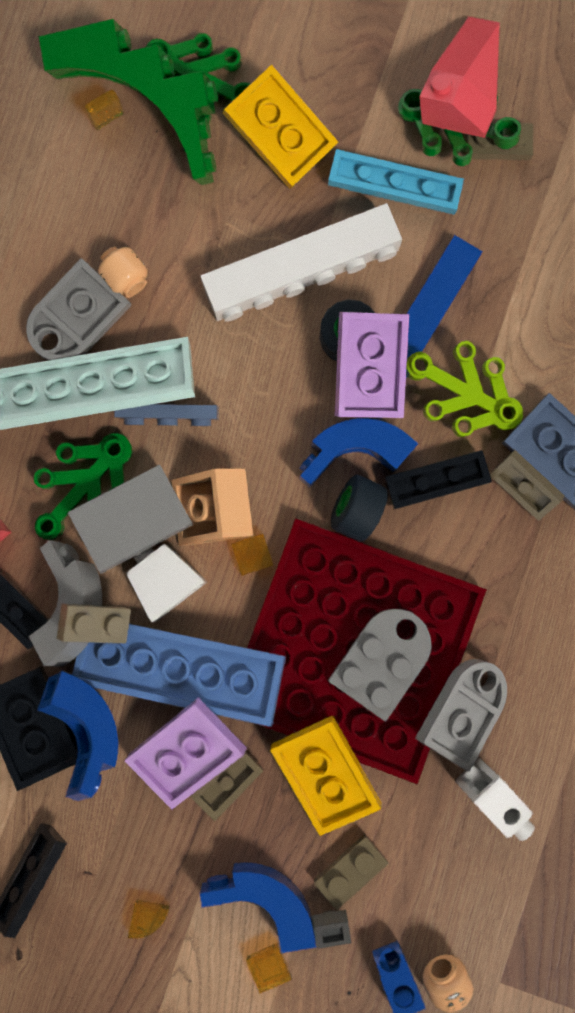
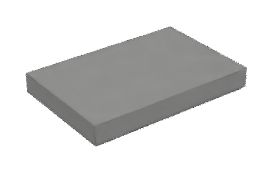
M160 465L68 512L100 574L192 526L188 514Z

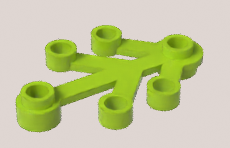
M470 341L460 342L453 350V356L460 364L465 382L434 366L432 359L426 353L416 352L407 358L406 376L414 381L427 378L459 395L442 402L439 400L428 402L423 408L424 417L429 421H437L445 414L477 405L488 412L474 418L462 416L455 419L452 424V430L456 436L466 437L471 435L474 430L490 425H495L501 430L516 428L522 421L523 408L516 399L508 396L502 377L505 370L503 360L498 357H492L482 365L483 374L490 380L494 396L492 398L483 393L473 360L476 348ZM461 346L469 350L467 358L461 356L459 351ZM416 360H422L425 363L424 371L416 369ZM490 362L498 366L496 374L489 370ZM431 405L438 407L439 415L437 417L429 413ZM505 407L512 411L510 419L505 418L503 415ZM460 421H465L468 424L466 433L459 430L458 425Z

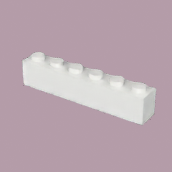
M386 203L213 270L200 277L216 320L224 319L228 322L241 317L243 311L255 307L257 310L266 308L274 303V299L286 295L287 298L299 295L305 290L304 287L315 283L318 286L325 285L336 278L335 275L345 271L348 274L358 272L366 267V263L378 259L379 262L389 260L397 254L396 251H399L402 237Z

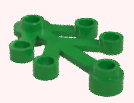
M205 33L197 34L194 39L170 45L162 39L151 40L146 45V47L158 45L167 55H170L175 73L178 75L203 71L210 81L215 82L218 95L230 101H233L250 85L248 82H241L233 86L209 74V72L222 68L229 72L238 70L241 66V55L236 48L230 47L220 54L208 57L213 51L211 37ZM202 42L208 44L206 48L198 47V45ZM193 53L204 58L190 63L179 59ZM232 56L235 57L237 60L233 63H229L226 61V59ZM206 115L205 117H203L207 118L208 122L210 123L211 115Z
M410 89L399 100V115L404 120L415 123L422 138V152L427 156H436L441 151L442 138L439 134L433 132L431 126L422 124L419 98L422 90ZM501 118L495 124L491 123L486 137L492 138L499 148L510 149L520 139L521 125L515 118ZM443 129L453 148V162L458 166L468 165L472 160V146L466 143L460 132ZM433 142V143H436L437 145H435V146H428L427 144ZM465 152L467 155L459 156L458 153Z
M118 433L109 434L101 440L99 445L74 446L70 443H62L58 446L56 456L65 464H72L77 459L98 458L90 469L53 472L47 468H41L35 472L34 483L42 489H51L54 485L76 484L51 513H44L37 518L35 531L39 537L46 540L58 539L64 532L63 520L69 515L68 512L73 510L86 494L88 501L102 495L100 478L109 468L112 486L109 491L124 483L123 465L130 460L132 455V445L125 436ZM118 444L120 445V452L115 456L110 455V446ZM66 448L73 450V455L69 459L62 457V452ZM49 473V483L42 485L40 483L41 475ZM46 520L53 522V529L50 532L43 530V523Z

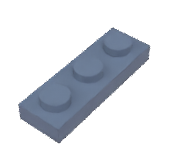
M151 404L114 411V417L124 419V425H144V419H157V425L178 426V419L191 420V426H211V420H219V406Z

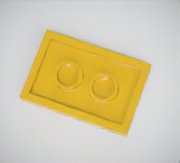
M272 64L223 111V115L289 189L338 143L336 138Z
M333 716L271 744V753L319 836L381 810V800Z

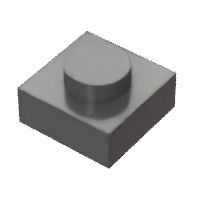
M331 910L322 914L312 915L317 949L352 943L346 910Z

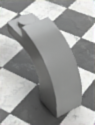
M49 540L40 547V550L56 578L59 591L58 603L51 618L30 635L29 638L44 666L64 667L77 657L89 642H62L56 639L61 603L102 605V587L97 569L93 563L79 561V555L71 545Z

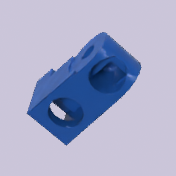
M398 940L372 950L381 976L380 980L393 1013H416L426 1009L423 997Z

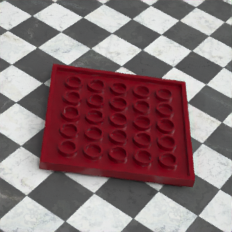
M295 518L247 646L249 649L286 656L273 725L271 727L261 726L289 736L333 716L359 763L418 785L431 748L415 738L449 676L461 664L487 589ZM388 609H402L415 614L424 622L431 637V652L426 664L385 722L330 683L328 679L373 616ZM408 619L401 620L397 624L396 633L401 639H409L415 633V626Z

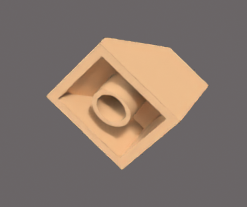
M211 469L171 480L172 487L192 522V526L177 533L179 546L253 536L245 469Z

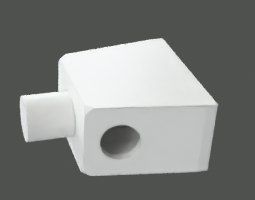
M163 544L155 551L149 548L134 556L133 558L138 564L126 573L151 622L158 621L207 583L195 569L166 544Z
M479 757L476 759L470 772L465 770L455 780L459 787L507 838L514 834L518 840L524 841L532 835L535 827L529 819L533 813Z

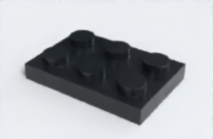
M43 666L0 685V752L17 791L75 765L77 760L78 747L70 727L62 720L37 710L48 681Z

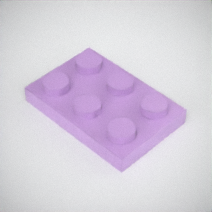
M339 312L335 416L404 418L409 314Z
M198 697L131 751L124 761L173 809L242 757L247 747Z

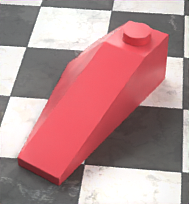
M474 17L467 18L432 68L419 96L422 124L485 138L497 109L500 22Z

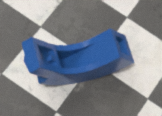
M369 418L342 421L327 428L312 441L311 446L319 455L316 457L311 453L302 463L299 469L303 473L300 475L299 480L310 488L335 459L352 452L365 453L374 457L393 473L418 443L398 427L384 421Z
M61 671L48 678L37 710L62 720L75 735L78 755L65 797L81 801L92 798L98 791L102 780L101 771L115 768L118 757V734L113 715L100 694L83 680Z
M234 863L233 878H228L227 875H216L208 878L207 882L202 883L200 890L202 908L238 901L252 902L263 907L272 916L276 924L281 953L316 947L312 915L308 903L299 888L281 872L257 863Z

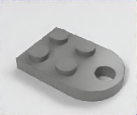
M80 258L31 311L26 325L29 343L41 357L48 361L84 355L132 305L122 294L113 292L100 274ZM47 334H56L58 337L56 347L51 350L43 349L42 339Z
M388 609L379 612L365 625L328 681L386 722L429 658L431 637L428 628L418 616L406 610ZM408 619L415 626V633L409 639H401L396 633L397 624L401 620Z
M480 659L467 660L457 666L449 676L415 739L460 768L470 772L506 703L507 683L502 671L494 664ZM485 672H487V681L485 685L481 687L480 679Z

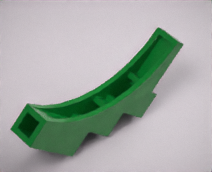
M114 19L38 36L44 70L57 80L75 77L106 79L128 86L151 100L175 129L187 154L193 180L201 185L214 183L212 173L216 172V162L213 152L208 150L207 139L211 138V131L207 118H203V116L216 114L214 102H218V93L215 82L210 81L203 71L171 77L175 75L171 56L167 55L158 45L131 50L132 45L128 31L123 29Z

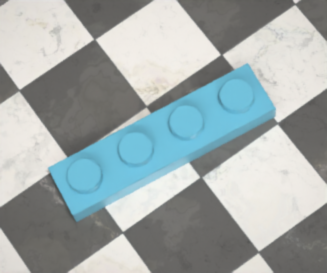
M336 149L328 185L455 215L464 179Z

